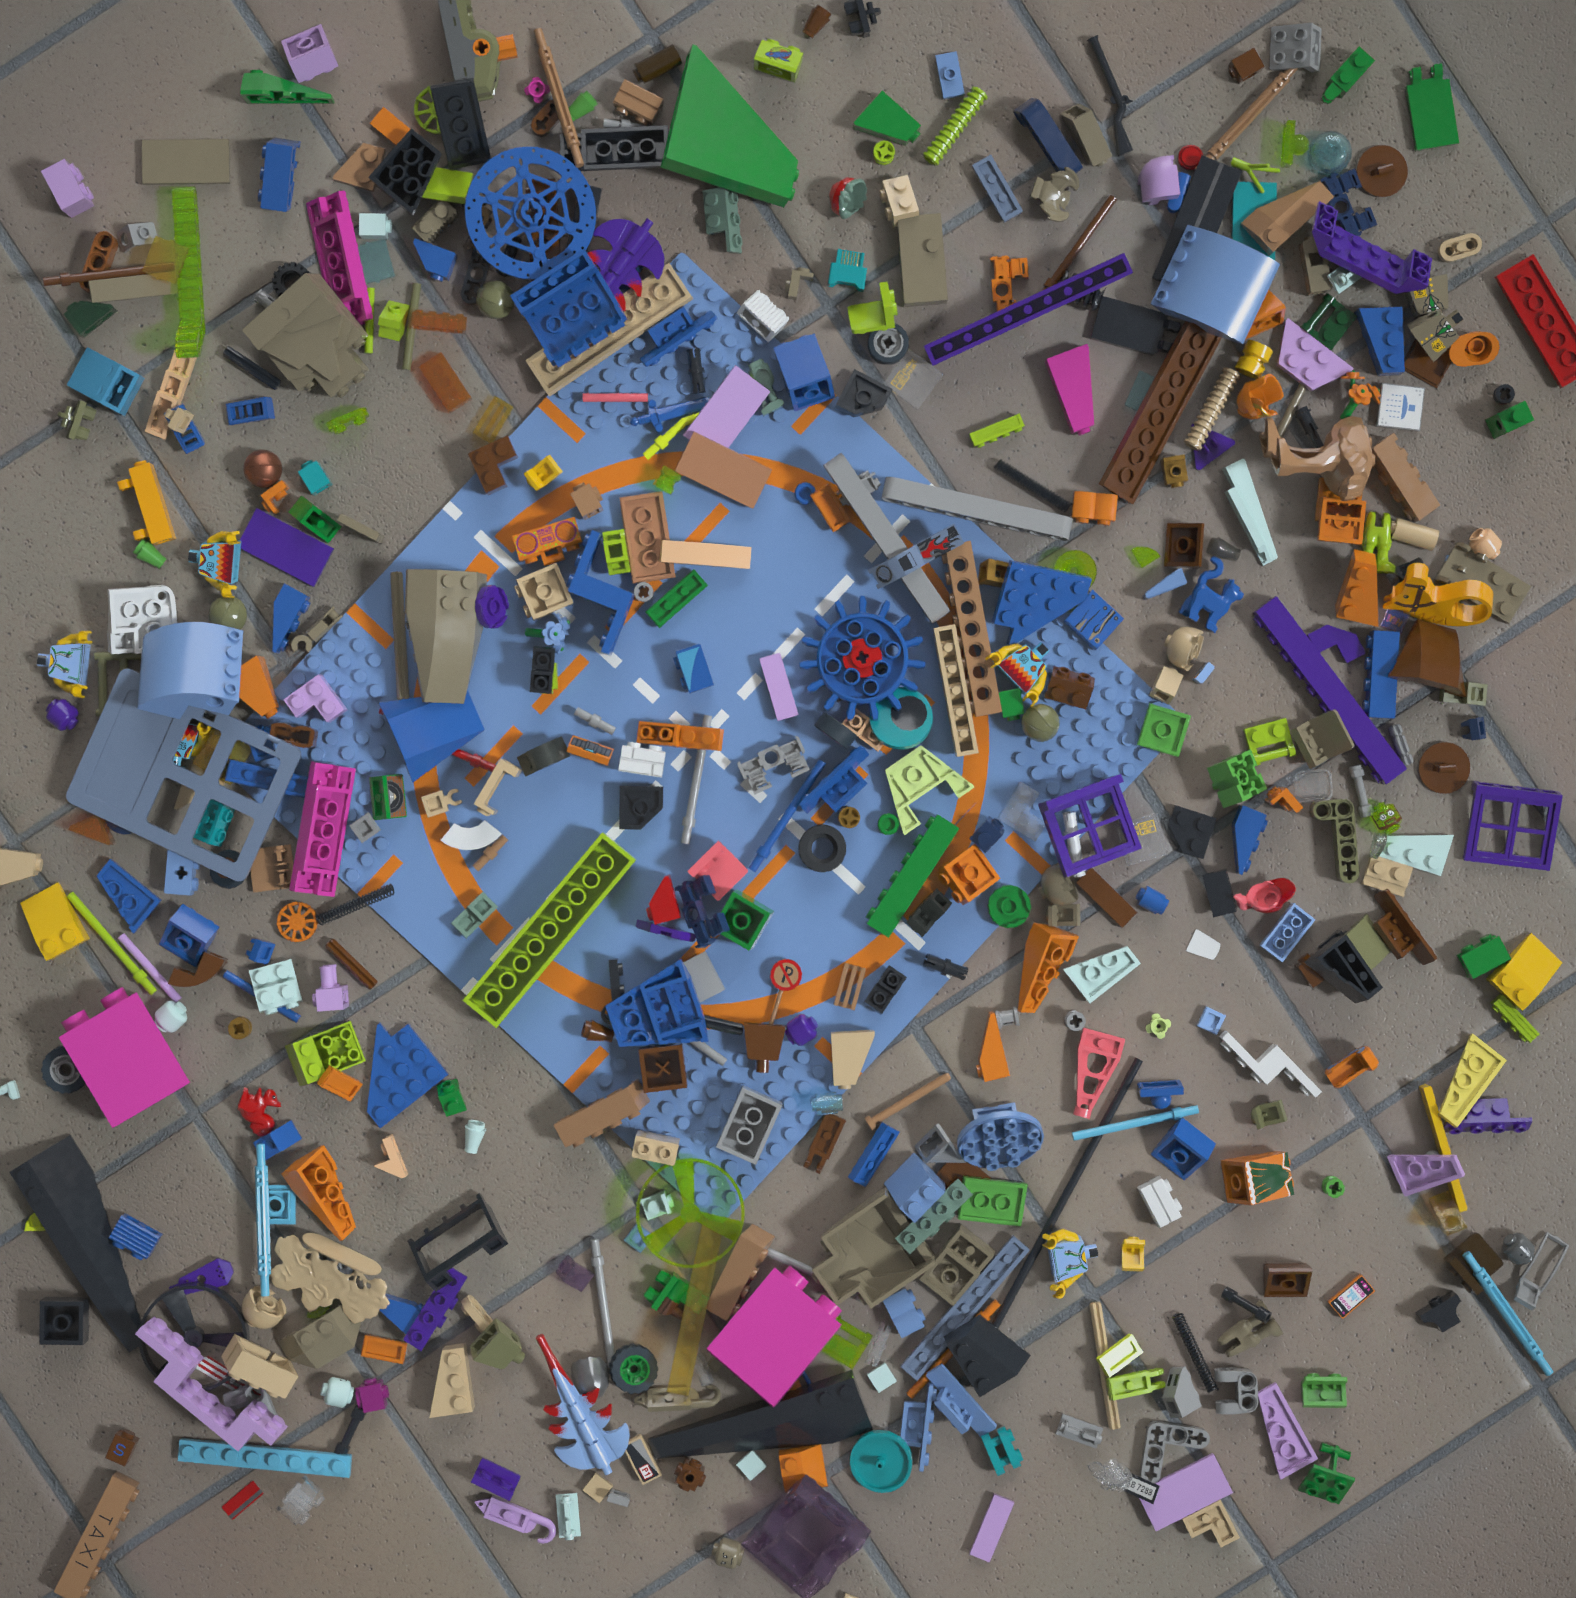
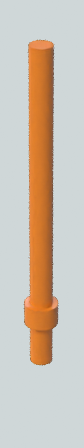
M994 1299L984 1311L981 1310L975 1317L981 1314L989 1321L990 1316L1001 1304ZM949 1348L907 1391L906 1394L911 1399L930 1381L926 1377L927 1372L940 1364L945 1365L952 1358L953 1354Z

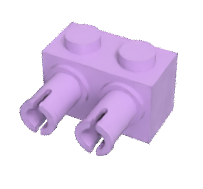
M336 964L319 967L321 986L316 989V993L312 996L313 1006L317 1007V1012L344 1010L349 1007L348 985L337 984Z

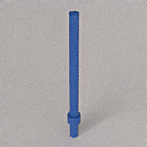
M820 759L818 760L763 846L760 845L756 851L758 854L748 867L750 870L756 873L763 860L769 857L772 846L799 807L802 798L808 793L825 767V762Z

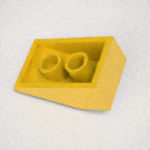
M59 882L20 903L35 942L46 961L53 960L90 939Z
M1532 933L1509 954L1510 960L1499 965L1486 978L1516 1009L1522 1011L1539 995L1562 964Z

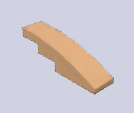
M178 347L175 348L169 369L166 370L161 388L157 391L145 432L162 439L167 438L171 428L167 426L169 423L164 413L168 408L172 409L181 404L198 355Z
M661 540L660 562L750 569L751 547Z

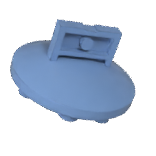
M1014 1102L995 1107L972 1109L974 1120L961 1130L957 1138L958 1152L964 1161L974 1166L987 1168L989 1171H995L998 1168L1008 1166L1012 1168L1017 1167L1022 1161L1035 1154L1041 1148L1044 1134L1040 1122L1029 1114L1017 1112Z

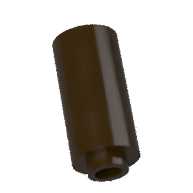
M671 44L635 63L636 69L632 71L637 81L640 82L642 80L645 84L683 63L675 46Z

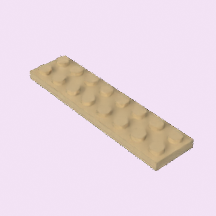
M670 263L664 266L659 280L655 278L654 274H651L642 281L641 297H638L633 289L623 293L626 301V311L624 313L627 318L624 321V327L613 334L611 331L607 332L608 337L595 345L591 342L589 349L576 357L571 355L572 360L559 368L557 365L553 367L543 352L544 348L526 359L527 364L549 397L646 332L648 328L693 300V297Z

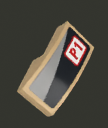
M642 1434L629 1439L625 1452L642 1485L662 1476L661 1470L654 1460Z

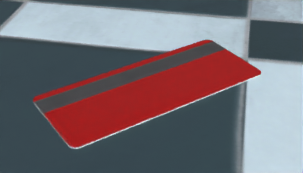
M251 1481L224 1504L222 1509L233 1520L263 1495V1491L254 1481Z

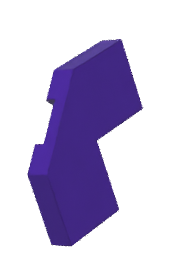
M1325 625L1307 634V637L1319 653L1336 645L1345 663L1365 654L1357 635Z
M637 919L635 926L644 931L669 936L678 940L695 942L696 939L694 933L660 924L655 925L654 922Z

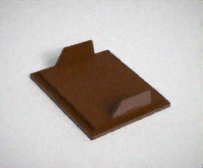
M1415 338L1404 358L1405 371L1437 389L1452 362L1449 357L1450 347L1433 362Z

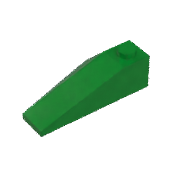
M250 70V73H244L240 95L247 104H334V98L331 94L263 73L262 70Z

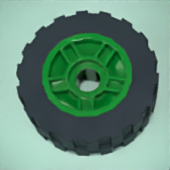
M630 1343V1345H623L622 1348H618L616 1353L612 1355V1360L609 1362V1374L612 1377V1381L622 1391H626L629 1394H639L642 1391L648 1390L654 1384L658 1376V1362L649 1349L640 1344ZM636 1365L638 1371L631 1372L630 1367Z

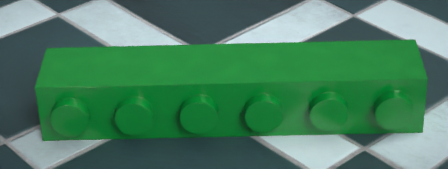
M938 814L935 817H929L924 825L927 829L923 836L918 834L912 844L915 848L911 854L909 852L905 854L900 862L903 864L899 872L897 870L894 871L889 879L891 885L887 890L884 888L877 898L880 902L876 908L871 907L865 916L868 919L866 924L888 938L960 829Z

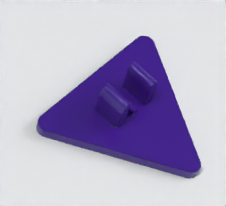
M1215 431L1207 433L1208 438L1204 439V444H1201L1202 449L1194 450L1196 470H1201L1235 445V440Z

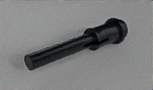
M1307 406L1296 410L1295 418L1299 419L1305 434H1309L1315 448L1323 447L1324 444L1317 432L1319 428L1310 413L1311 408L1308 409Z

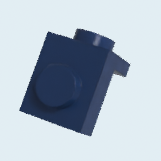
M988 816L985 822L969 839L986 853L1003 836L1004 826L997 818L992 819Z

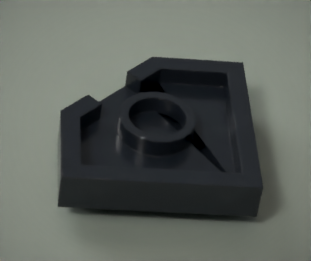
M854 369L834 408L853 418L880 411L885 406L893 389Z
M620 786L619 829L641 830L663 809L664 787Z
M1174 805L1168 827L1182 853L1204 859L1217 818Z

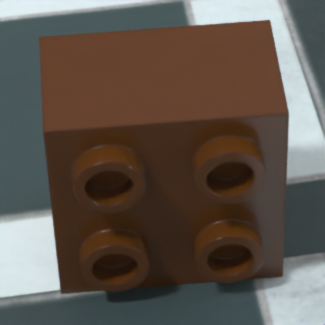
M683 1043L639 1048L644 1093L688 1087Z

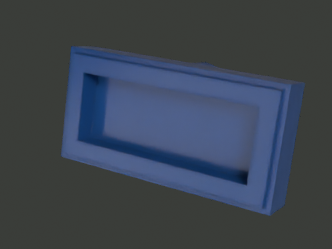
M1180 1080L1137 1083L1140 1097H1150L1151 1104L1157 1109L1167 1108L1171 1103V1095L1184 1094V1087Z

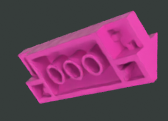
M337 191L326 197H318L307 202L306 207L322 278L359 324L363 325L366 321L373 319L372 307L369 301L346 192Z
M311 762L289 891L335 897L356 772L355 768Z

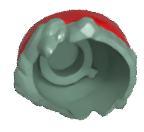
M846 177L835 183L829 192L832 211L842 219H847L860 208H863V201L867 200L865 182L860 178Z

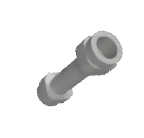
M1362 765L1349 767L1350 778L1354 779L1360 804L1357 807L1360 818L1373 815L1372 805L1368 804L1362 775H1364Z

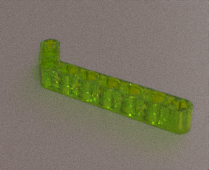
M195 186L172 188L180 318L175 339V353L178 359L197 358L201 355L205 338L197 191Z

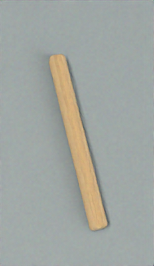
M1092 1302L1089 1304L1098 1357L1108 1349L1101 1303ZM1099 1365L1108 1427L1110 1430L1119 1429L1121 1426L1117 1401L1109 1400L1106 1378L1109 1377L1105 1375Z

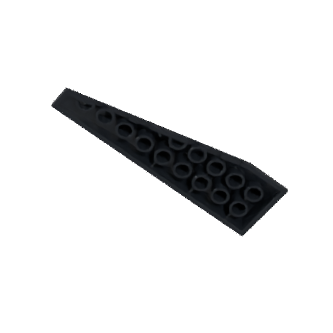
M69 1135L9 1173L81 1286L127 1351L131 1352L139 1347V1337L135 1334L139 1330L142 1320L135 1305L136 1301L129 1286L127 1273L125 1274L119 1249L112 1244L113 1240L109 1239L113 1230L108 1221L107 1211L104 1209L102 1196L95 1181L94 1171L73 1137Z
M849 1370L788 1391L774 1408L766 1401L760 1400L650 1437L648 1441L655 1459L833 1444L871 1431L873 1427L853 1370Z

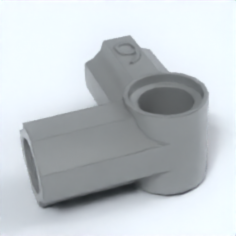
M248 1384L223 1394L225 1407H229L233 1411L249 1405L255 1399L264 1403L272 1414L277 1415L270 1395L266 1393L265 1389L260 1387L261 1395L254 1394L253 1387Z

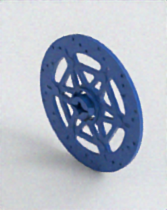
M517 147L494 156L477 172L466 196L465 221L473 245L491 266L509 276L535 280L548 272V267L553 269L573 256V251L576 254L582 250L581 247L585 250L587 249L595 229L596 206L592 190L586 178L568 159L544 148ZM528 165L545 166L557 172L561 179L558 182H553L529 172ZM508 168H515L516 176L496 193L488 190L489 184L497 175ZM571 178L572 180L567 183L566 180ZM523 179H525L528 184L529 190L531 192L530 194H523ZM532 180L549 185L550 188L537 194ZM516 182L518 184V197L504 196L503 192ZM568 189H572L577 198L579 206L578 223L570 221L565 198V192ZM555 190L557 194L550 203H547L543 197ZM558 199H561L564 217L550 210ZM498 200L513 202L512 209L510 210L499 204ZM523 200V205L519 210L520 219H518L516 216V212L518 211L520 206L518 204ZM483 203L491 205L497 233L492 238L488 237L483 225ZM543 207L545 210V215H543L542 218L543 223L540 226H538V221L541 219L543 214ZM529 208L532 212L536 213L533 218L530 215H526ZM497 209L511 216L503 228L500 227ZM553 217L563 223V226L548 224L549 218ZM514 223L518 230L505 236L506 230ZM544 229L559 232L547 244H544ZM524 232L530 247L512 241V238ZM531 233H539V247L535 246ZM564 234L573 236L572 242L563 252L554 258H546L545 250ZM507 244L529 252L533 256V262L515 260L502 253L500 248Z

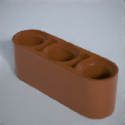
M107 231L96 234L82 273L110 270L118 249V241L112 234ZM105 238H110L111 244L103 248L102 241ZM103 258V265L100 268H95V261ZM88 281L79 282L81 288L90 294V290L87 288Z

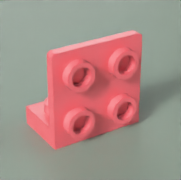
M718 840L687 872L695 879L702 875H710L716 891L715 894L711 895L719 901L748 873V869Z

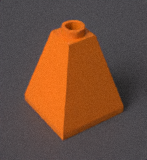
M1269 289L1246 339L1284 323L1286 307Z
M255 656L241 665L239 698L259 715L266 716L269 719L278 713L277 708L279 705L266 660L262 656Z

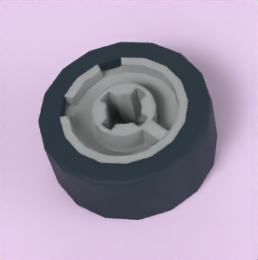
M896 323L895 328L885 331H872L868 337L870 356L876 362L883 365H892L899 362L905 356L909 347V338L906 331ZM885 340H890L892 342V345L889 346V348H886V345L884 344Z

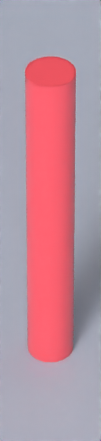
M583 393V402H648V393Z

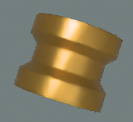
M845 807L839 812L838 820L843 827L853 828L858 825L860 814L853 807Z
M245 1017L233 1019L228 1026L229 1035L234 1039L241 1040L249 1036L252 1031V1023Z

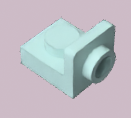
M665 1190L640 1200L647 1220L664 1214H671V1207L675 1206L671 1194L667 1195Z

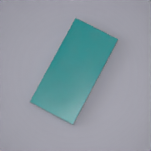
M1238 182L1232 195L1231 239L1275 260V251L1269 256L1242 227L1241 223L1257 208L1277 200V183L1259 182L1264 189V193H1260L1254 182Z

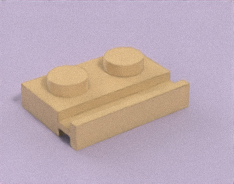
M1370 854L1361 884L1379 890L1389 889L1392 894L1404 897L1413 867Z

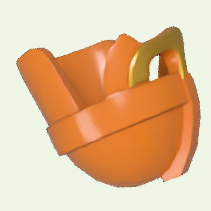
M1266 374L1256 380L1245 383L1237 396L1238 414L1253 420L1277 415L1276 411L1270 410L1268 405L1281 400L1284 396L1281 385L1276 377L1272 374Z

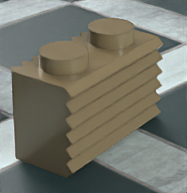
M439 200L411 228L422 241L434 243V240L440 237V233L443 234V230L446 231V227H449V224H452V221L458 218V214L447 201Z

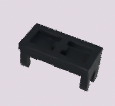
M1227 868L1202 875L1213 918L1237 912Z

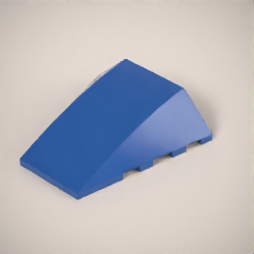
M468 690L464 704L422 702V697L378 703L394 735L412 783L485 730Z
M682 959L605 1006L619 1047L698 1041L709 1042L705 1017L691 975Z

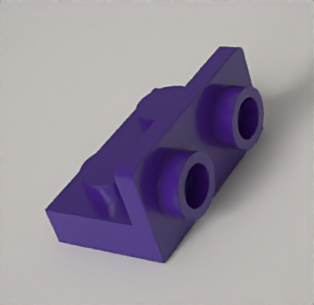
M482 1458L471 1483L510 1501L521 1476L486 1458Z

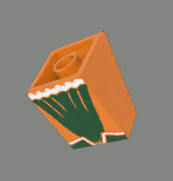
M1273 1151L1221 1160L1227 1203L1255 1205L1294 1195V1182L1291 1177V1163L1288 1152Z

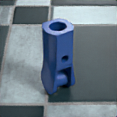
M1178 172L1180 195L1177 199H1169L1167 209L1170 213H1177L1191 180V175Z

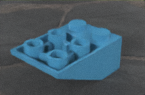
M87 347L67 386L125 416L145 378Z

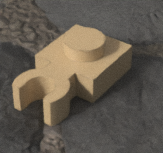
M452 789L446 796H444L443 790L421 797L427 817L449 811L448 804L460 805L462 800L453 801L452 795L459 792V790Z

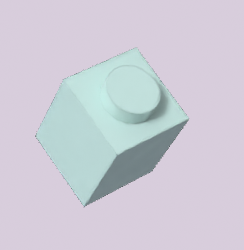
M359 213V236L362 239H388V233L392 232V222L388 220L386 214Z

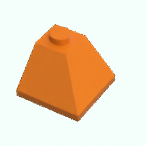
M821 1444L779 1450V1461L785 1493L828 1487Z

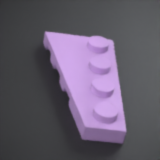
M1274 1382L1259 1390L1258 1400L1278 1476L1281 1480L1318 1458L1277 1383Z

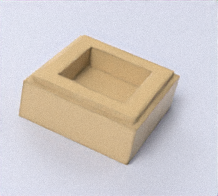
M595 1472L584 1486L583 1491L600 1503L613 1487V1484Z

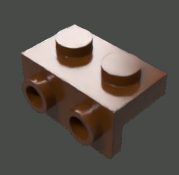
M1053 666L1045 698L1086 710L1094 689L1095 678L1087 673H1077L1070 671L1066 667Z

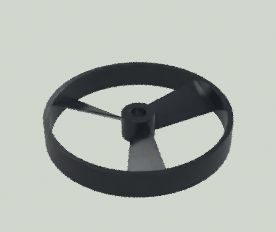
M200 1282L180 1284L163 1292L147 1309L140 1324V1327H142L147 1322L152 1308L162 1299L184 1331V1341L190 1346L198 1348L202 1342L227 1347L234 1334L250 1340L249 1325L243 1316L242 1308L238 1302L226 1291ZM184 1290H205L224 1299L238 1315L243 1332L205 1334L204 1330L195 1324ZM138 1338L142 1359L151 1374L157 1378L169 1362L166 1361L158 1369L148 1354L145 1342ZM226 1375L216 1382L202 1385V1388L205 1391L217 1388L231 1377Z

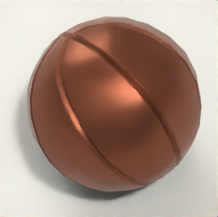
M262 449L256 450L244 462V475L252 485L267 488L274 485L280 479L282 464L279 457L273 452Z

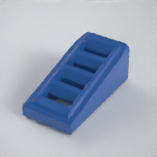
M261 397L226 404L229 425L275 419L271 397ZM254 404H255V407H256L257 416H254V410H253V405H254ZM244 406L247 408L248 418L245 417ZM235 407H238L240 419L236 418Z
M183 403L171 409L176 411L179 407L187 410ZM191 420L186 431L192 429L193 432L183 437L182 433L172 430L185 454L205 445V440L193 420ZM194 437L197 438L196 440H194V441H192V442H190V443H188V444L186 443V441H188V440H190V439H192V438H194Z

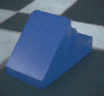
M291 1120L268 1135L254 1141L253 1144L255 1147L256 1144H265V1160L295 1144L302 1137Z

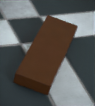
M1093 868L1088 869L1085 872L1086 875L1081 876L1076 883L1123 928L1138 912Z

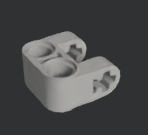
M1239 1367L1214 1369L1215 1381L1235 1382V1399L1217 1400L1215 1402L1216 1413L1242 1414L1255 1411L1258 1407V1382L1254 1373L1248 1368ZM1244 1375L1251 1376V1380L1247 1384L1241 1383ZM1250 1396L1252 1398L1249 1405H1242L1244 1397Z

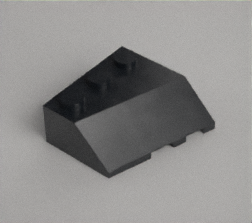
M411 128L368 178L401 208L414 215L442 153Z

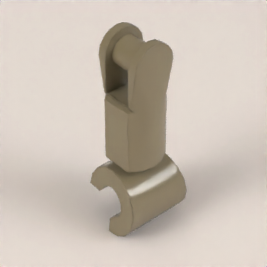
M333 606L306 631V636L299 635L293 639L291 644L292 650L294 652L298 651L299 642L304 641L306 643V650L310 653L313 647L312 642H317L343 615H339ZM327 616L333 621L329 626L324 622Z

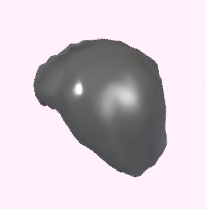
M593 1356L579 1359L572 1363L571 1377L579 1394H585L595 1388H599L598 1398L602 1397L609 1381L607 1363L602 1358H595Z

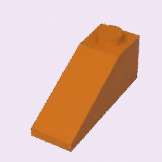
M993 1011L988 1014L978 1057L979 1065H976L978 1077H983L984 1082L1010 1076L996 1016Z

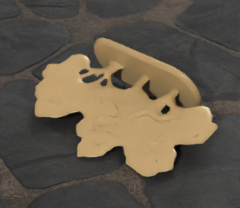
M306 1233L302 1237L304 1244L310 1249L304 1248L299 1238L295 1235L278 1238L274 1250L281 1259L282 1264H278L271 1269V1281L275 1287L286 1291L301 1288V1301L309 1313L317 1310L318 1306L327 1307L332 1305L333 1299H340L344 1314L352 1323L356 1324L365 1319L376 1317L379 1309H386L387 1305L390 1304L385 1296L387 1290L385 1281L376 1278L367 1280L364 1274L377 1275L381 1273L382 1268L376 1261L315 1233ZM310 1253V1258L306 1259V1254ZM319 1253L333 1259V1261L319 1259ZM338 1262L355 1271L351 1274L340 1272L337 1268ZM350 1276H354L353 1280H349L348 1278ZM357 1276H359L358 1280L363 1281V1289L358 1288L356 1284ZM367 1282L371 1284L370 1288H367Z

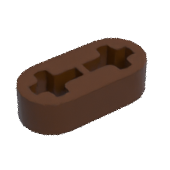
M553 99L547 102L531 122L532 130L537 136L543 137L548 135L560 122L556 112L549 117L552 113L551 106L555 107ZM547 118L548 120L545 123L546 129H539L538 131L536 123L538 121L543 123Z

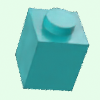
M312 460L307 461L301 466L302 469L298 471L309 491L314 496L333 485L317 460L314 462Z

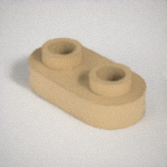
M1469 233L1446 240L1438 248L1439 258L1444 262L1450 263L1473 256L1481 250V238L1474 233ZM1467 242L1472 244V249L1466 247ZM1446 248L1451 249V255L1446 254Z
M472 1295L466 1296L461 1301L462 1311L466 1316H471L475 1321V1327L482 1333L491 1324L492 1318Z

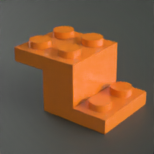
M1320 477L1315 521L1319 522L1317 541L1362 545L1366 501H1362V495L1353 500L1341 501L1340 497L1329 490L1324 478Z

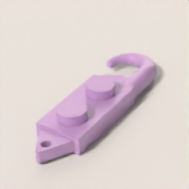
M493 1495L491 1498L475 1500V1504L482 1511L486 1519L522 1533L531 1532L536 1524L545 1526L549 1530V1535L544 1539H537L538 1543H548L555 1537L556 1527L554 1523L546 1517L533 1513L531 1510Z

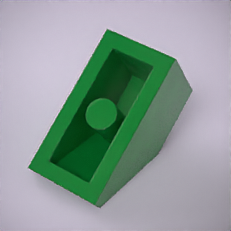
M302 495L288 512L327 543L333 539L342 527Z

